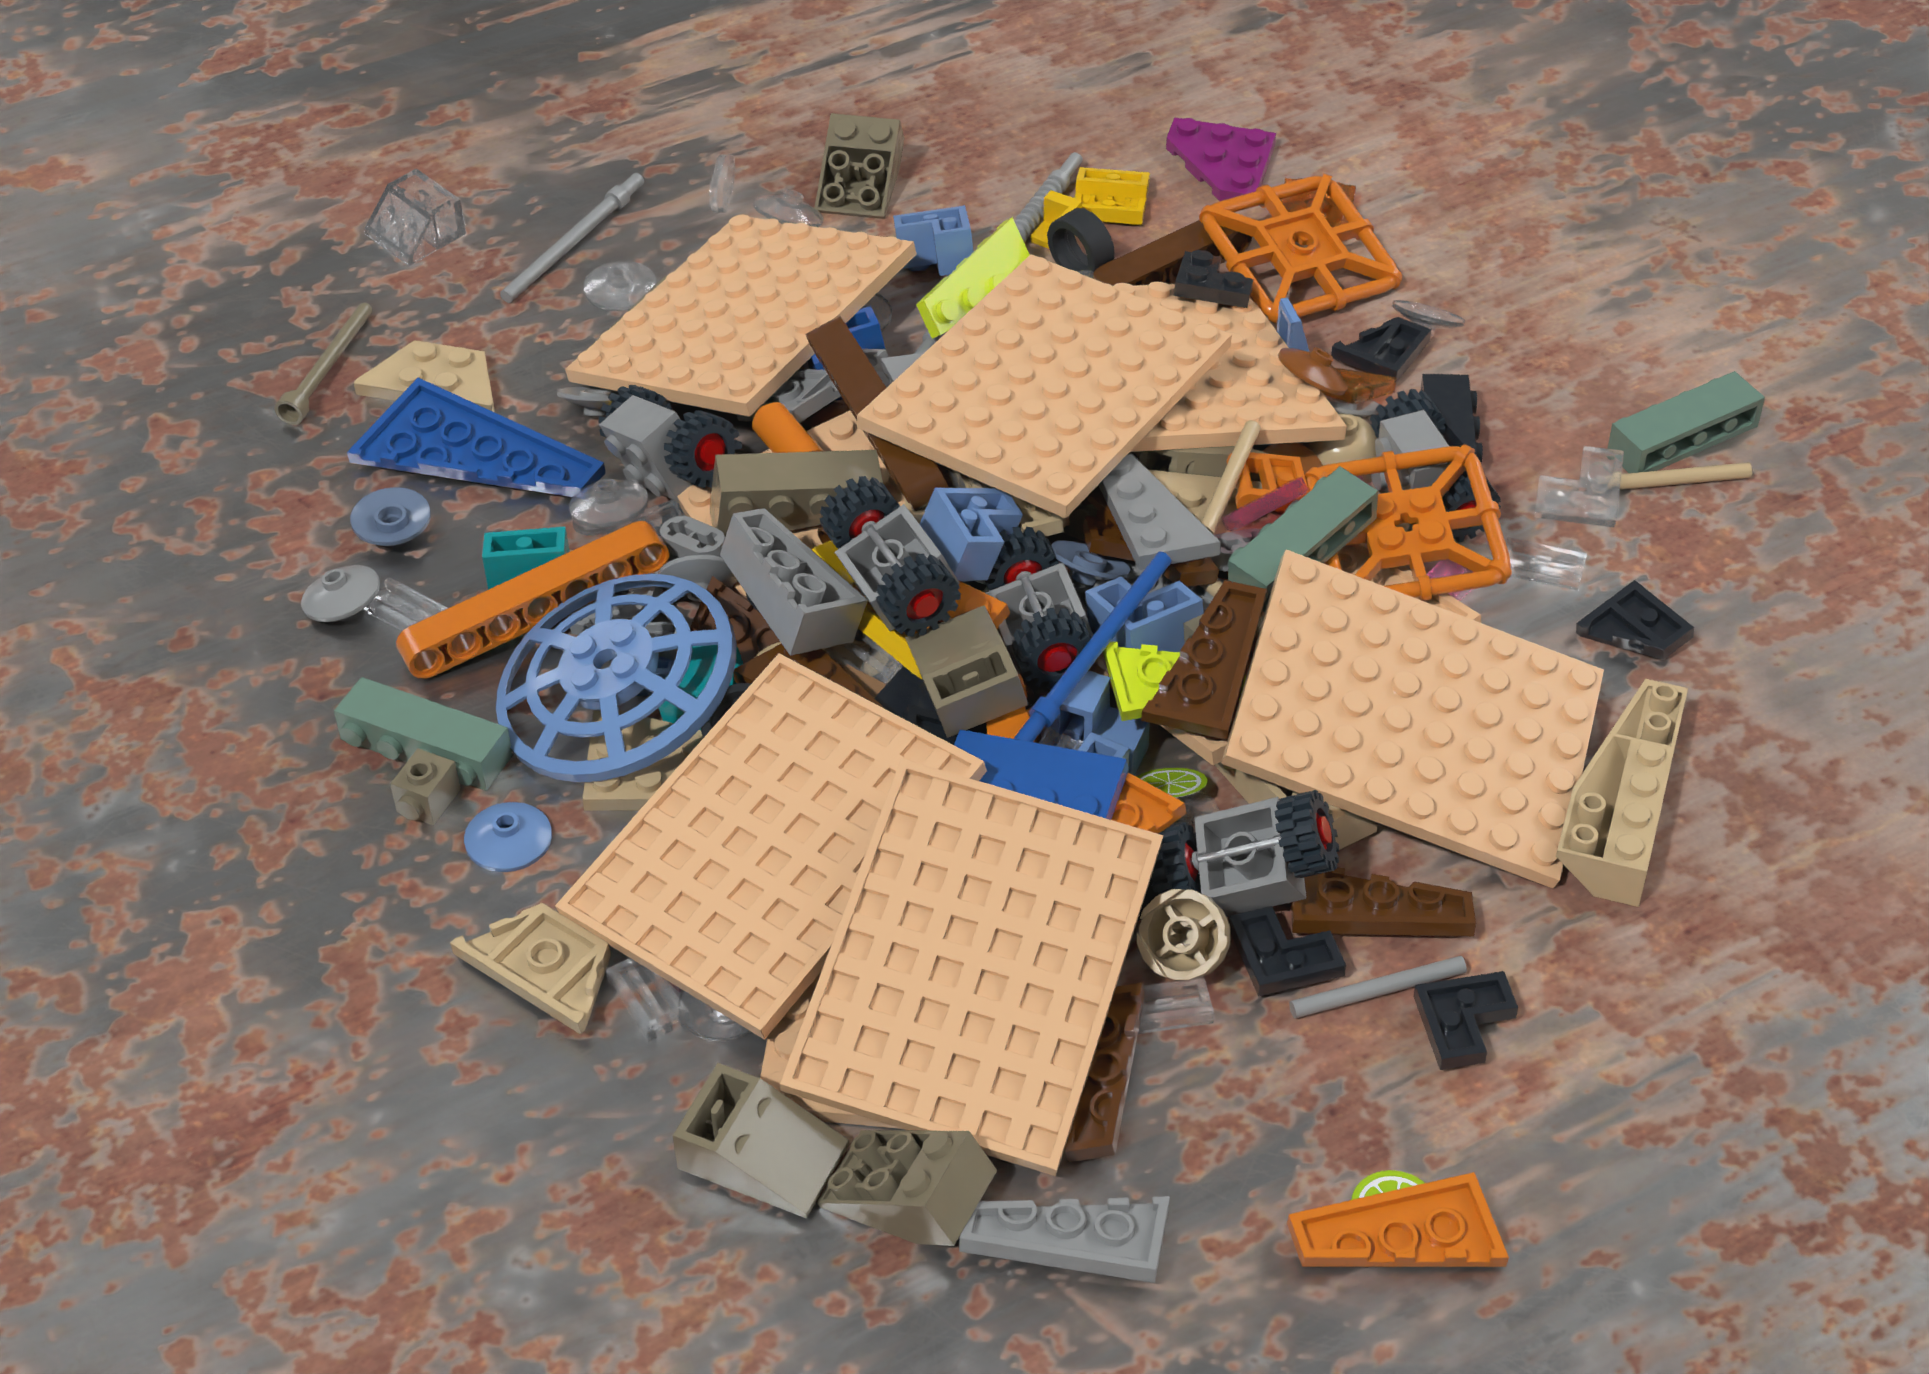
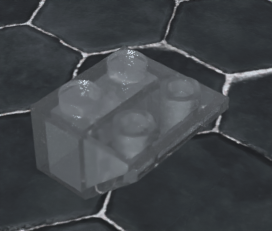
M417 168L387 184L364 228L365 235L408 266L422 260L466 234L461 199Z

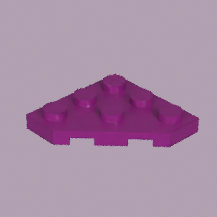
M1174 117L1166 138V149L1173 156L1179 155L1185 161V168L1199 182L1205 181L1212 187V194L1219 201L1255 192L1257 187L1262 186L1275 147L1276 133L1257 128L1248 129L1230 126L1225 123L1215 124L1196 121L1192 118Z

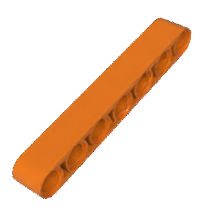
M646 521L633 522L407 627L397 637V650L413 676L419 679L433 677L529 632L546 614L585 589L625 576L657 572L667 563L669 550L650 523Z

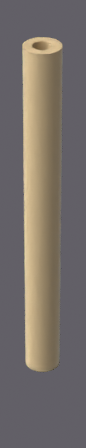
M1249 420L1245 423L1201 523L1213 535L1260 432L1261 427L1256 421Z
M1750 462L1595 476L1594 488L1596 492L1745 479L1752 477V466Z

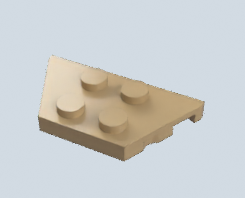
M414 340L357 378L354 382L356 395L396 401L417 378H421L495 412L485 351Z
M540 903L523 910L513 918H504L489 924L491 931L467 942L462 935L450 942L453 954L577 1033L582 1034L585 1031L611 956L609 944L547 905Z

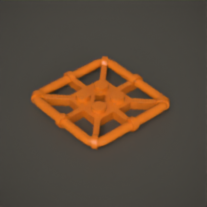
M1324 173L1323 177L1311 176L1274 187L1269 185L1257 187L1255 192L1222 200L1212 205H1206L1201 210L1199 215L1200 222L1226 260L1227 270L1229 272H1238L1246 278L1254 279L1251 299L1258 305L1264 315L1268 317L1270 322L1277 323L1280 299L1286 298L1291 283L1314 276L1325 292V295L1292 304L1299 317L1330 308L1334 311L1345 308L1347 303L1396 289L1401 283L1402 273L1373 233V225L1369 219H1363L1343 189L1335 181L1331 180V175ZM1317 190L1311 207L1289 213L1280 201L1281 199ZM1326 194L1331 197L1348 223L1335 227L1330 226L1320 211ZM1260 205L1262 208H1267L1272 218L1258 221L1234 212ZM1220 226L1254 237L1261 248L1238 253ZM1352 238L1358 241L1361 240L1375 261L1349 252L1342 241ZM1295 242H1298L1300 245H1308V247H1299ZM1267 262L1273 264L1282 278L1274 302L1269 299L1250 271V267ZM1345 268L1377 280L1342 290L1331 274V271Z
M1466 444L1461 447L1447 446L1400 454L1386 451L1382 452L1380 457L1312 467L1305 474L1310 492L1320 478L1328 477L1339 466L1355 476L1384 472L1389 493L1378 494L1377 518L1345 545L1366 543L1370 558L1355 576L1371 581L1381 569L1410 565L1414 579L1413 582L1386 585L1384 587L1414 598L1419 597V600L1426 601L1431 600L1432 595L1504 584L1512 575L1510 555L1499 523L1501 516L1499 505L1492 500L1480 460L1475 455V449ZM1451 462L1432 486L1402 490L1397 470ZM1466 470L1477 506L1470 509L1446 512L1442 497ZM1402 523L1413 525L1412 531H1404L1403 527L1396 526ZM1483 525L1493 560L1456 543L1451 530ZM1337 553L1324 563L1342 570ZM1449 559L1473 571V573L1429 579L1423 563Z

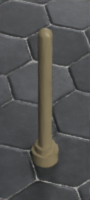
M361 303L298 388L285 392L277 401L274 410L283 422L298 425L308 414L310 396L371 315L372 307L370 304Z

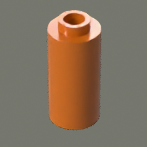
M773 402L763 405L756 412L752 428L772 453L823 451L784 404Z

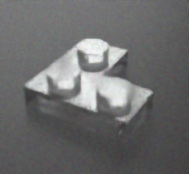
M1584 446L1579 480L1540 475L1534 518L1615 528L1624 451Z

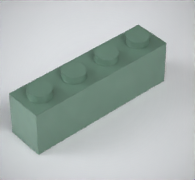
M1733 371L1612 423L1607 453L1628 473L1660 470L1758 427L1765 397L1737 372Z
M1339 466L1328 477L1320 478L1313 489L1303 498L1293 501L1285 513L1272 524H1266L1259 531L1257 537L1245 547H1239L1232 553L1228 560V581L1267 589L1263 608L1265 613L1280 559L1285 550L1287 549L1321 563L1327 562L1377 518L1378 490Z
M364 677L357 681L334 710L341 740L355 747L361 746L378 752L388 759H397L406 763L417 748L453 760L456 764L459 783L465 786L471 785L487 791L513 756L512 749L510 748L508 727Z

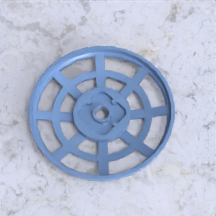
M662 574L630 575L585 589L546 614L525 635L513 651L503 670L497 689L496 714L498 724L508 727L510 748L523 764L539 774L556 780L570 782L603 781L625 776L646 768L668 756L691 739L709 720L721 703L731 683L736 664L737 642L733 626L720 602L710 592L692 581L676 576ZM652 586L670 588L658 597L640 594L614 597L615 592L632 588ZM687 593L696 595L710 610L717 629L691 631L683 614L672 603ZM596 600L595 603L590 604L582 608L581 610L573 613L571 616H569L567 619L561 622L554 630H550L555 624H557L571 612L579 609L580 607L586 605L591 601ZM614 606H645L631 620H612ZM595 613V625L584 630L577 637L564 633L578 621ZM663 613L672 621L677 633L652 638L645 626L657 615ZM536 643L541 644L530 662L526 683L510 692L514 677L524 658ZM718 645V653L713 671L698 698L696 699L678 688L689 667L692 647ZM554 647L563 650L564 652L558 667L538 676L541 664L549 649ZM678 649L675 662L668 676L663 679L656 675L659 652ZM609 660H613L611 662V666L601 669L603 664H605ZM560 683L566 696L552 714L542 704L538 692ZM644 688L653 693L638 706L619 715L618 705L629 701ZM527 699L534 716L545 726L534 749L524 744L518 737L507 716L509 709ZM665 701L685 712L674 724L658 736L636 748L625 751L622 729L630 727L646 718ZM577 706L591 710H601L602 721L580 723L567 720ZM559 734L580 738L604 735L608 757L597 760L569 761L549 757L548 754Z

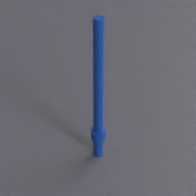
M1161 551L1155 555L1047 696L1040 697L1029 711L1030 718L1013 739L1033 742L1044 727L1049 728L1061 713L1060 706L1172 563L1169 555Z

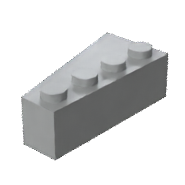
M765 508L733 513L720 556L789 655L853 642L868 600Z

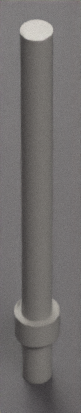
M634 173L622 185H615L605 194L604 201L500 292L501 298L505 302L511 303L614 210H621L630 201V196L644 184L643 177L638 173Z

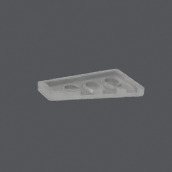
M1132 454L1126 455L1098 484L1139 570L1145 569L1159 551L1169 555L1172 560L1171 564L1220 555V541Z

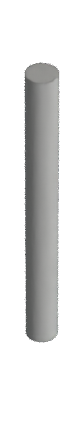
M1457 956L1292 1000L1289 1002V1007L1293 1018L1297 1019L1409 989L1418 984L1435 982L1461 975L1467 972L1464 958Z

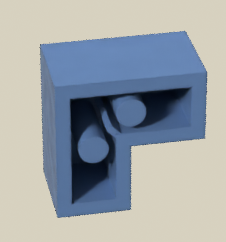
M965 205L893 216L896 238L914 241L917 253L902 269L908 268L910 271H921L929 268L932 264H937L939 275L949 276L964 258L969 257L974 252L971 227Z
M935 488L921 519L920 526L941 552L958 581L988 580L1004 544V540L999 532L1006 530L1007 535L1013 534L1012 527H1018L1023 514L1010 494L996 488Z
M1118 577L1085 591L1087 617L1093 635L1132 585L1124 578ZM1181 581L1148 593L1111 642H1118V647L1141 649V644L1158 646L1157 651L1180 653L1181 648L1185 644L1183 623L1204 614L1203 600Z
M1087 671L1059 708L1061 713L1051 725V746L1078 750L1090 732H1093L1129 747L1128 773L1135 776L1149 747L1150 723L1141 721V718L1122 721L1119 709L1110 707V677L1093 671Z

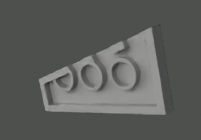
M1170 1196L1153 1197L1152 1203L1129 1204L1128 1197L1108 1198L1107 1205H1079V1199H1059V1203L1053 1206L1036 1207L1032 1200L980 1201L960 1235L959 1252L1155 1283L1169 1211Z

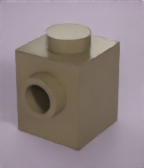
M418 748L390 783L396 812L409 820H419L433 826L461 790L455 761Z

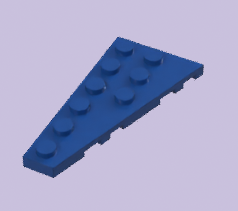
M417 378L346 452L350 463L584 499L606 474L604 462L421 378Z

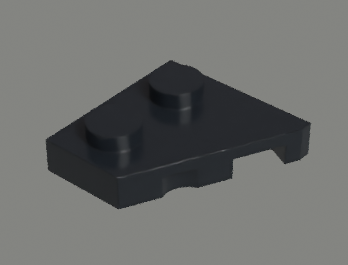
M1634 580L1576 623V633L1580 637L1664 660L1694 637V627Z

